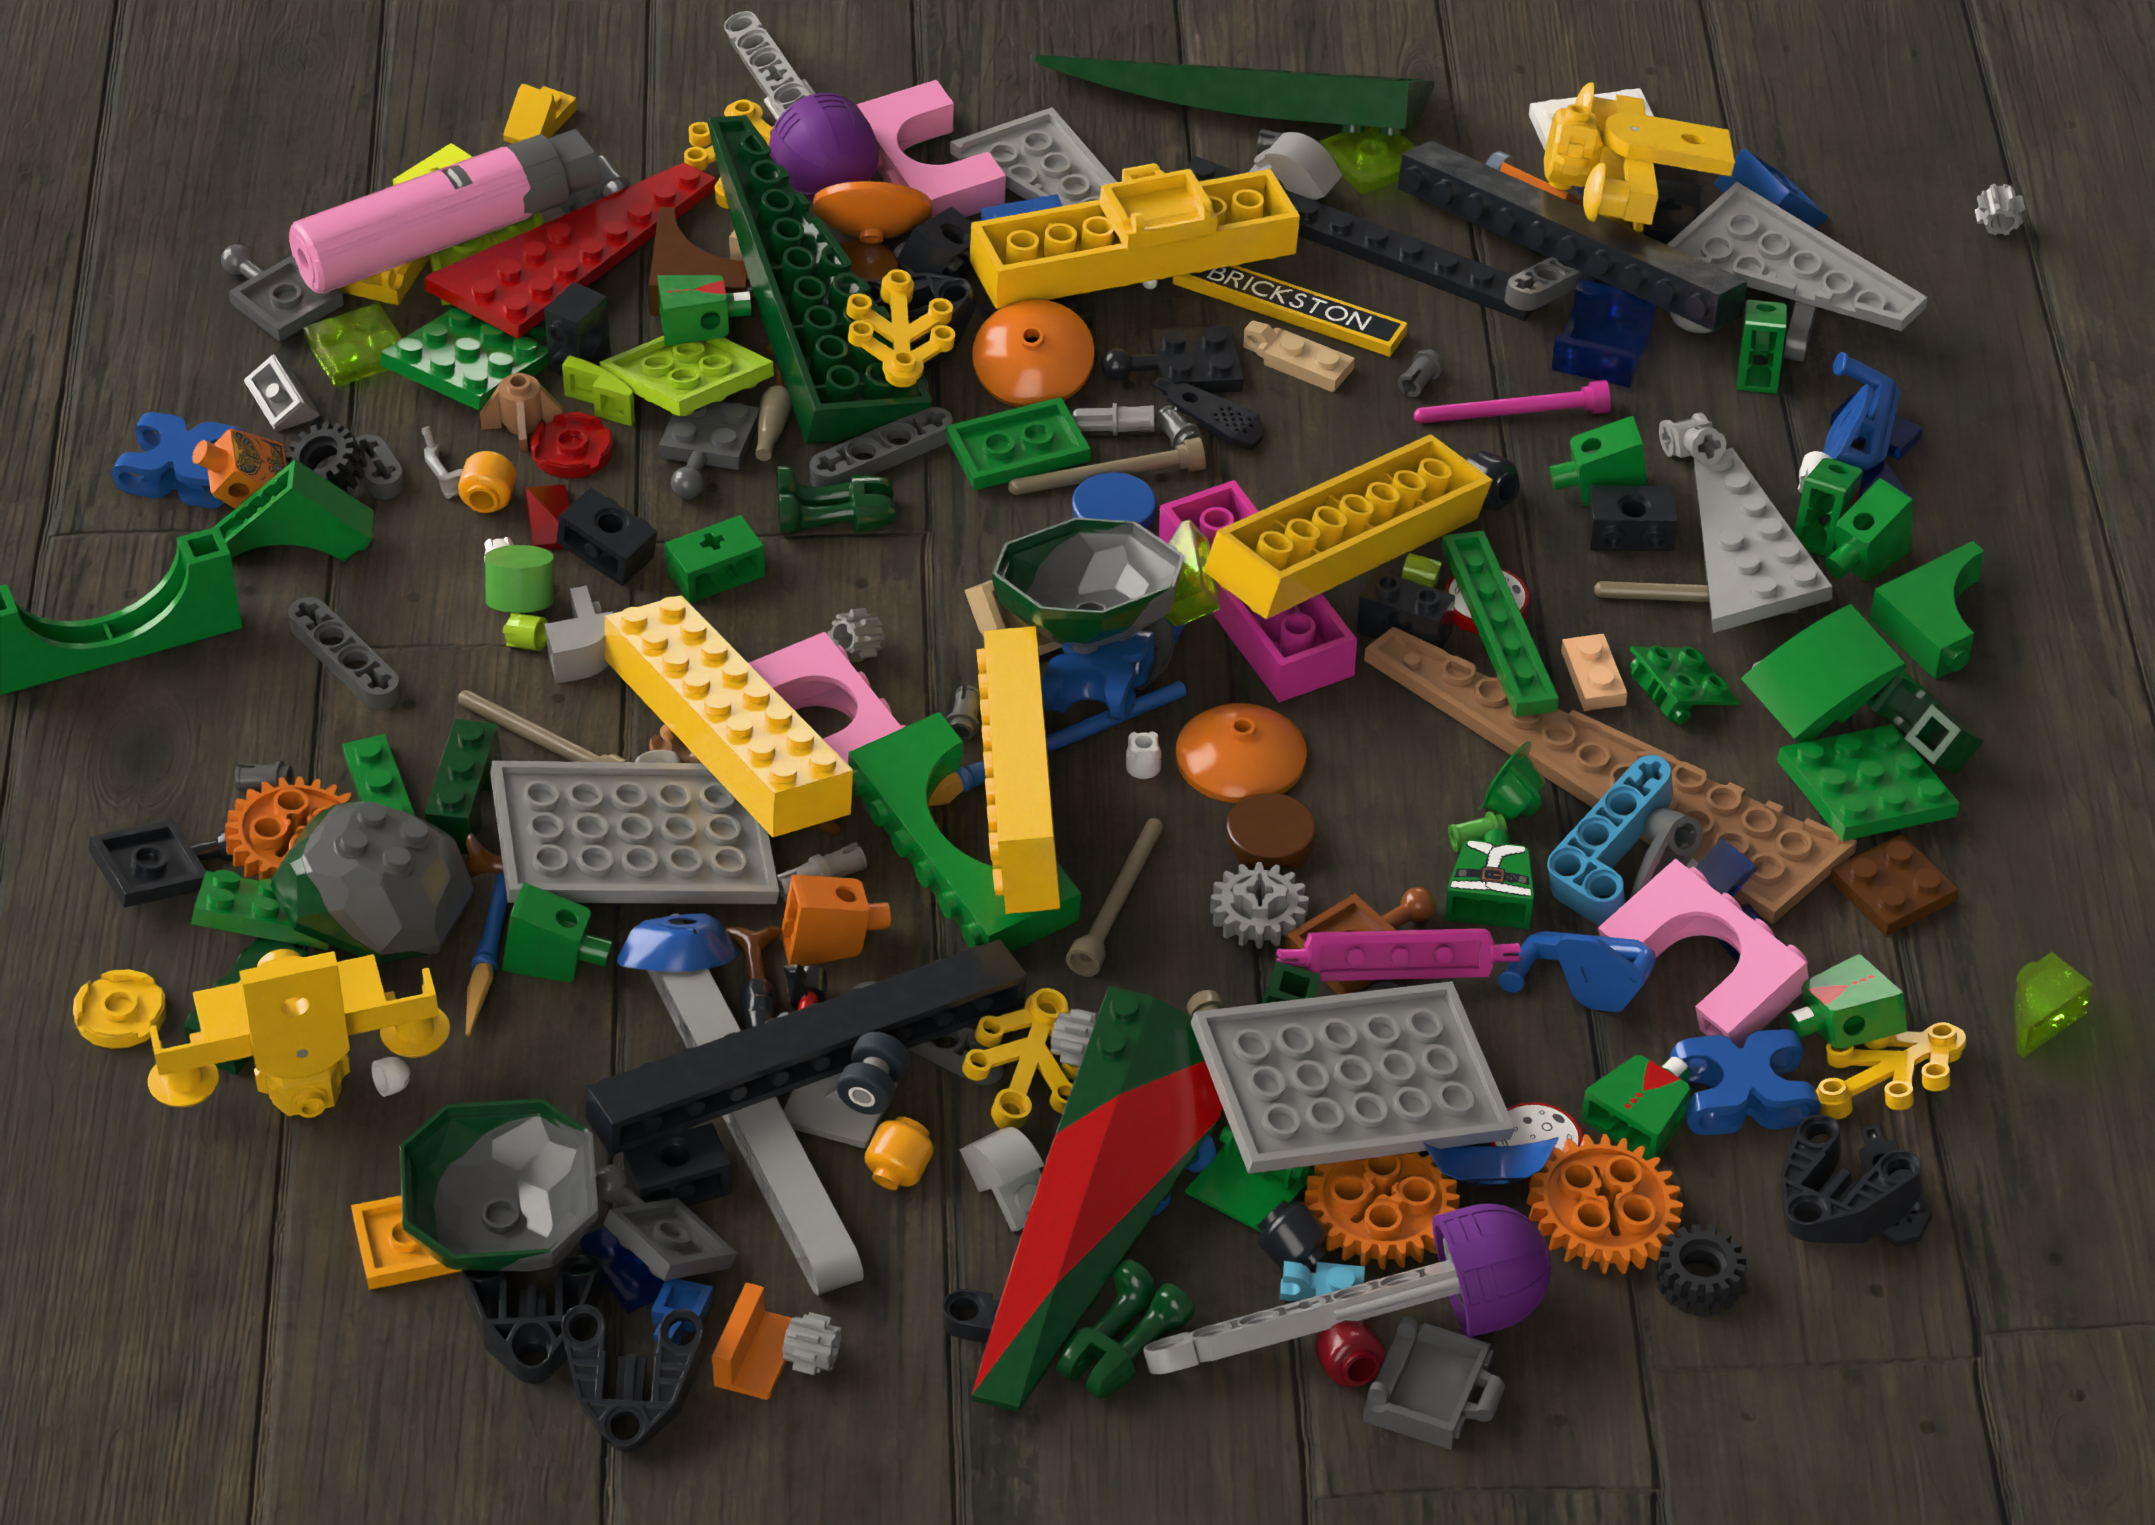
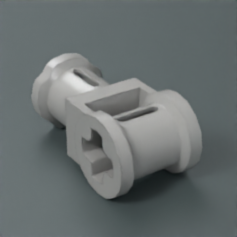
M1695 413L1691 419L1678 422L1664 420L1659 424L1660 443L1668 457L1678 456L1683 458L1692 456L1704 465H1712L1718 462L1726 451L1727 442L1725 436L1712 427V422L1708 421L1703 413Z

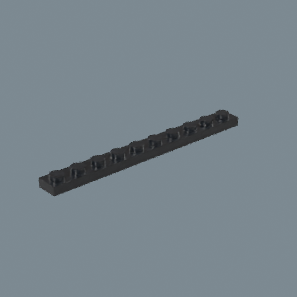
M1197 156L1185 168V170L1191 169L1199 182L1244 174ZM1284 189L1300 215L1298 236L1522 321H1526L1534 311L1518 310L1506 304L1504 298L1508 279L1514 276L1512 274Z

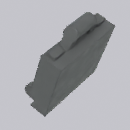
M1402 1317L1397 1327V1334L1376 1381L1372 1383L1368 1391V1398L1364 1405L1363 1422L1452 1450L1456 1438L1459 1439L1463 1430L1465 1419H1476L1482 1422L1493 1419L1505 1391L1504 1382L1498 1376L1487 1372L1494 1355V1351L1490 1350L1491 1343L1472 1337L1468 1338V1336L1431 1324L1423 1323L1419 1325L1414 1318ZM1478 1387H1482L1484 1390L1478 1404L1472 1403Z

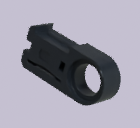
M970 1289L955 1290L948 1294L943 1301V1326L954 1337L987 1343L1001 1300H993V1293ZM959 1307H970L978 1313L973 1319L967 1321L957 1320L951 1315L952 1311Z

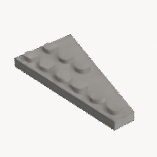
M1053 107L950 142V154L959 160L989 151L1006 175V188L1026 200L1058 194L1063 206L1100 200L1101 185L1117 182Z
M1739 182L1734 183L1667 244L1748 280V287L1898 331H1902L1927 305V297Z
M1733 448L1726 449L1720 460L1712 465H1704L1694 458V473L1713 633L1832 600V585Z

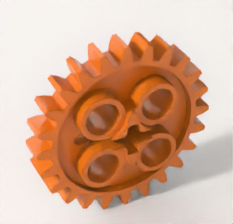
M302 776L297 777L295 785H289L283 777H280L278 787L275 788L264 781L262 782L261 793L249 788L246 800L238 798L235 800V810L228 811V820L225 823L226 852L228 855H233V866H244L245 878L258 874L259 881L262 879H272L310 819L335 804L352 802V794L349 792L337 796L338 785L336 784L331 785L326 790L321 789L320 779H316L311 786L305 785Z
M1584 1134L1580 1147L1568 1138L1565 1141L1563 1151L1554 1147L1542 1170L1531 1177L1528 1187L1530 1190L1526 1200V1204L1532 1206L1529 1219L1539 1222L1538 1229L1543 1236H1552L1548 1247L1550 1251L1560 1247L1567 1249L1564 1256V1261L1569 1262L1577 1255L1582 1258L1581 1264L1584 1270L1588 1269L1592 1261L1599 1263L1602 1274L1607 1273L1610 1263H1615L1622 1274L1626 1273L1630 1261L1641 1270L1645 1266L1647 1257L1655 1261L1659 1260L1662 1244L1665 1245V1240L1670 1234L1676 1235L1681 1222L1679 1217L1683 1203L1677 1201L1680 1187L1669 1185L1673 1173L1671 1171L1657 1172L1660 1162L1659 1157L1648 1161L1643 1159L1644 1146L1641 1145L1633 1152L1627 1150L1626 1138H1622L1617 1146H1612L1607 1134H1603L1600 1144H1594L1590 1136Z
M1421 1151L1314 1165V1176H1308L1305 1205L1327 1227L1326 1249L1328 1251L1341 1246L1343 1248L1342 1260L1346 1261L1354 1254L1360 1255L1361 1266H1366L1370 1259L1373 1258L1377 1259L1380 1269L1385 1270L1388 1259H1394L1400 1268H1405L1406 1256L1410 1255L1414 1260L1421 1263L1423 1262L1424 1249L1437 1254L1432 1225L1433 1216L1458 1210L1460 1195L1456 1194L1457 1180L1448 1179L1449 1176L1442 1173L1439 1167H1436V1163L1430 1154L1421 1157Z

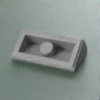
M275 354L271 355L244 379L245 384L269 423L277 432L311 421L320 416L292 369Z

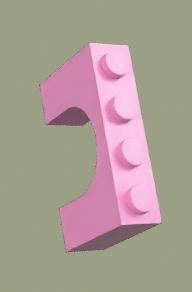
M937 80L857 104L875 134L879 148L877 170L882 176L883 181L908 186L926 194L932 201V214L927 220L951 206L963 216L968 217L980 213L981 208L1005 203L1006 175L989 151L944 165L924 164L909 158L903 153L907 148L917 143L953 132L954 103Z
M826 632L748 663L794 710L810 706L829 707L843 712L853 720L843 730L823 738L847 764L848 752L906 727V725H900L892 715L887 701L876 696L870 687L866 675L862 671L857 672L849 661L845 649L841 645L836 646Z
M1676 858L1598 927L1600 936L1635 939L1643 942L1654 951L1656 958L1675 942L1691 936H1712L1732 945L1740 954L1736 968L1695 1008L1700 1031L1707 1036L1721 1035L1727 1037L1740 1049L1744 1046L1747 1036L1753 1032L1761 1031L1802 994L1801 987L1804 981L1809 979L1808 961L1797 947L1791 944L1785 946L1775 938L1773 931L1764 921L1758 918L1755 920L1751 919L1742 911L1739 903L1728 893L1721 895L1710 886L1707 878L1694 867L1688 869Z

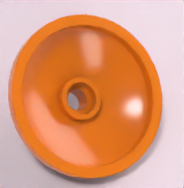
M873 181L848 182L829 186L817 192L813 198V211L824 223L850 237L860 238V241L863 243L878 244L883 242V239L899 237L924 223L932 214V201L923 192L904 185Z
M1023 300L1004 306L983 323L973 344L974 370L981 385L997 400L1018 408L1059 397L1066 401L1083 387L1094 365L1093 338L1085 322L1066 306L1047 300ZM1031 337L1038 338V340L1033 343L1026 341V339Z
M1225 704L1201 712L1183 727L1176 743V763L1181 775L1188 784L1210 798L1237 804L1247 797L1261 793L1283 794L1299 781L1306 766L1307 747L1305 739L1296 725L1282 714L1255 704Z

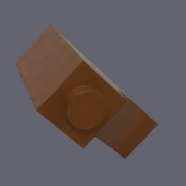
M659 207L649 280L651 316H660L657 275H720L723 277L726 293L749 292L751 302H756L744 261L718 257L698 248L679 229L676 222L675 208ZM747 316L729 318H747Z

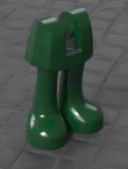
M777 466L776 485L779 534H794L801 530L837 523H851L854 533H859L890 525L896 519L895 505L892 501L894 497L893 482L889 478L853 475L851 482L812 487L800 484L792 467Z
M1133 1260L1123 1261L1113 1274L1112 1282L1117 1296L1112 1306L1092 1327H1084L1073 1333L1066 1343L1056 1366V1372L1059 1375L1074 1382L1086 1372L1096 1359L1099 1360L1090 1373L1086 1384V1390L1098 1399L1106 1398L1129 1384L1136 1374L1133 1362L1143 1352L1144 1346L1156 1341L1164 1333L1183 1327L1191 1320L1195 1313L1191 1299L1182 1289L1167 1283L1163 1284L1156 1292L1153 1277L1146 1268ZM1148 1308L1145 1316L1120 1343L1113 1340L1137 1315Z

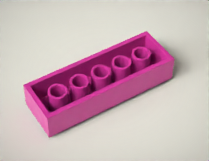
M1235 480L1160 505L1159 538L1185 555V567L1182 574L1188 582L1197 588L1199 597L1278 703L1355 676L1357 638L1322 593L1273 617L1264 619L1261 615L1253 612L1248 605L1230 591L1222 588L1217 581L1203 571L1217 530L1259 512Z

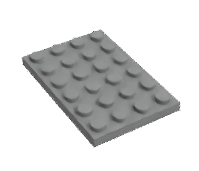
M492 761L490 775L508 903L516 902L524 882L575 903L777 904L779 887L768 832L703 763Z
M1453 981L1196 1011L1192 1017V1029L1248 1174L1427 1151L1423 1142L1442 1149L1510 1140L1515 1130Z

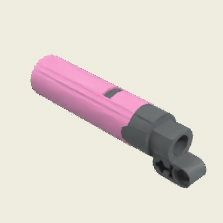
M576 129L548 139L543 134H539L294 221L289 231V242L292 255L307 286L318 294H324L526 220L531 216L558 206L565 214L570 213L631 185L611 159L603 155L596 156L595 151Z

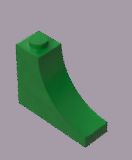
M295 459L215 525V527L219 526L231 553V558L259 547L296 545L317 549L333 555L342 561H346L357 551L366 549L372 541L374 535L372 530L374 510Z
M1974 541L1893 579L1874 590L1870 620L1935 680L1950 672L1959 671L1969 663L1974 632L1961 618L1955 601L1964 590L1979 581L1984 550Z

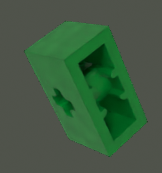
M742 515L665 542L667 574L689 604L765 576L764 545Z

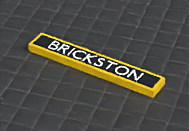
M1228 266L1173 277V284L1388 357H1391L1407 334L1408 323L1239 266Z

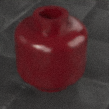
M1365 1319L1360 1321L1344 1320L1334 1324L1330 1329L1320 1331L1315 1339L1314 1349L1319 1362L1328 1377L1340 1386L1357 1387L1371 1382L1379 1374L1385 1361L1386 1352L1383 1343L1372 1325Z

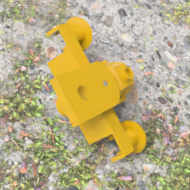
M1590 82L1581 89L1575 104L1568 105L1567 109L1559 108L1555 112L1543 163L1545 177L1552 187L1560 190H1569L1572 186H1585L1583 207L1589 221L1594 222L1599 214L1628 228L1631 227L1633 222L1634 230L1642 232L1644 224H1652L1659 197L1653 163L1732 176L1735 159L1729 130L1648 116L1645 114L1643 99L1616 94L1615 100L1594 97V83Z
M274 950L263 956L256 968L239 971L241 980L238 983L193 992L201 1032L189 1034L191 1043L163 1049L156 1025L149 1026L156 1065L149 1073L148 1087L153 1097L164 1105L178 1108L194 1106L206 1100L216 1089L219 1072L215 1064L253 1056L256 1066L254 1073L258 1092L269 1094L272 1103L288 1117L298 1114L306 1118L316 1117L326 1108L335 1106L342 1090V1079L350 1072L347 1054L350 1050L349 1035L380 1029L382 1042L391 1052L403 1057L418 1058L432 1054L441 1048L449 1036L450 1023L445 1013L438 1008L437 996L429 968L422 969L423 994L396 999L394 991L384 993L374 954L337 962L334 951L302 957L294 950Z

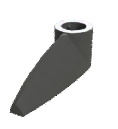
M1667 807L1658 808L1648 816L1645 823V835L1651 844L1637 873L1630 899L1675 858L1684 866L1688 865L1702 840L1703 830L1697 819Z

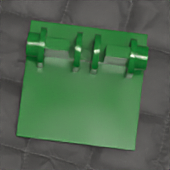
M1653 645L1652 647L1631 646L1630 651L1636 656V659L1630 665L1632 678L1652 698L1654 704L1660 706L1659 709L1670 722H1676L1679 725L1686 723L1691 717L1690 709L1693 705H1739L1740 701L1729 690L1728 683L1722 677L1716 675L1705 662L1704 655L1697 649L1689 646H1684L1683 648L1661 647L1658 645Z
M1227 1124L1220 1134V1141L1225 1143L1224 1146L1218 1151L1216 1158L1189 1185L1185 1193L1261 1232L1257 1225L1283 1200L1290 1205L1307 1186L1308 1176H1314V1170L1309 1166L1248 1174L1230 1125Z

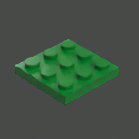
M454 307L381 351L380 366L474 409L480 410L485 407L487 401L505 377L515 373L534 376L549 366L548 347L537 343L536 340L523 336L517 339L464 310Z
M1894 724L1783 746L1779 749L1777 762L1841 841L1957 817L1959 801Z

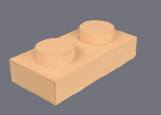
M1604 633L1562 639L1561 652L1583 710L1589 711L1626 705L1627 691Z

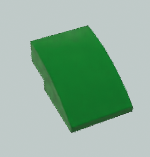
M1849 604L1795 635L1759 662L1741 679L1798 743L1813 741L1835 720H1838L1841 724L1845 722L1906 668L1907 665L1854 606Z

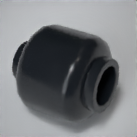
M1478 451L1466 459L1492 479L1482 508L1496 511L1504 508L1515 499L1520 488L1517 468L1511 461L1487 451Z
M1283 1200L1257 1225L1261 1230L1257 1239L1259 1246L1282 1270L1284 1261L1301 1263L1310 1269L1327 1253L1321 1244L1327 1238L1328 1229L1301 1201H1296L1289 1205Z

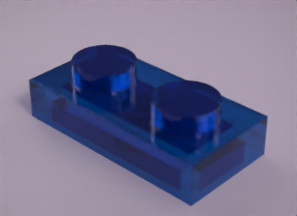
M605 1226L584 1235L580 1239L581 1250L584 1255H592L601 1259L604 1282L627 1313H631L657 1299L665 1281L654 1276L649 1271L648 1266L632 1251L624 1248L619 1243L618 1238Z

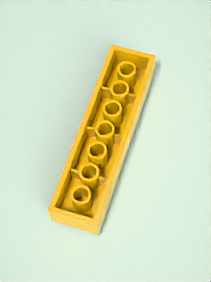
M1266 169L1199 182L1212 202L1215 215L1219 217L1217 234L1127 251L1101 209L1100 200L973 222L971 223L969 261L995 309H1001L1004 306L1023 300L1038 299L1049 301L1055 298L1086 294L1098 290L1124 287L1136 283L1162 280L1168 277L1199 273L1211 269L1237 266L1244 263L1296 254L1300 215L1272 170Z
M1430 434L1217 530L1203 571L1217 581L1222 588L1230 591L1248 605L1253 612L1261 615L1264 619H1268L1477 520L1492 479Z
M682 595L666 597L661 601L640 607H629L621 612L605 616L604 660L772 838L851 814L853 769Z
M1036 626L984 631L985 648L976 650L986 777L989 846L993 863L995 897L1004 896L1006 914L1061 909Z

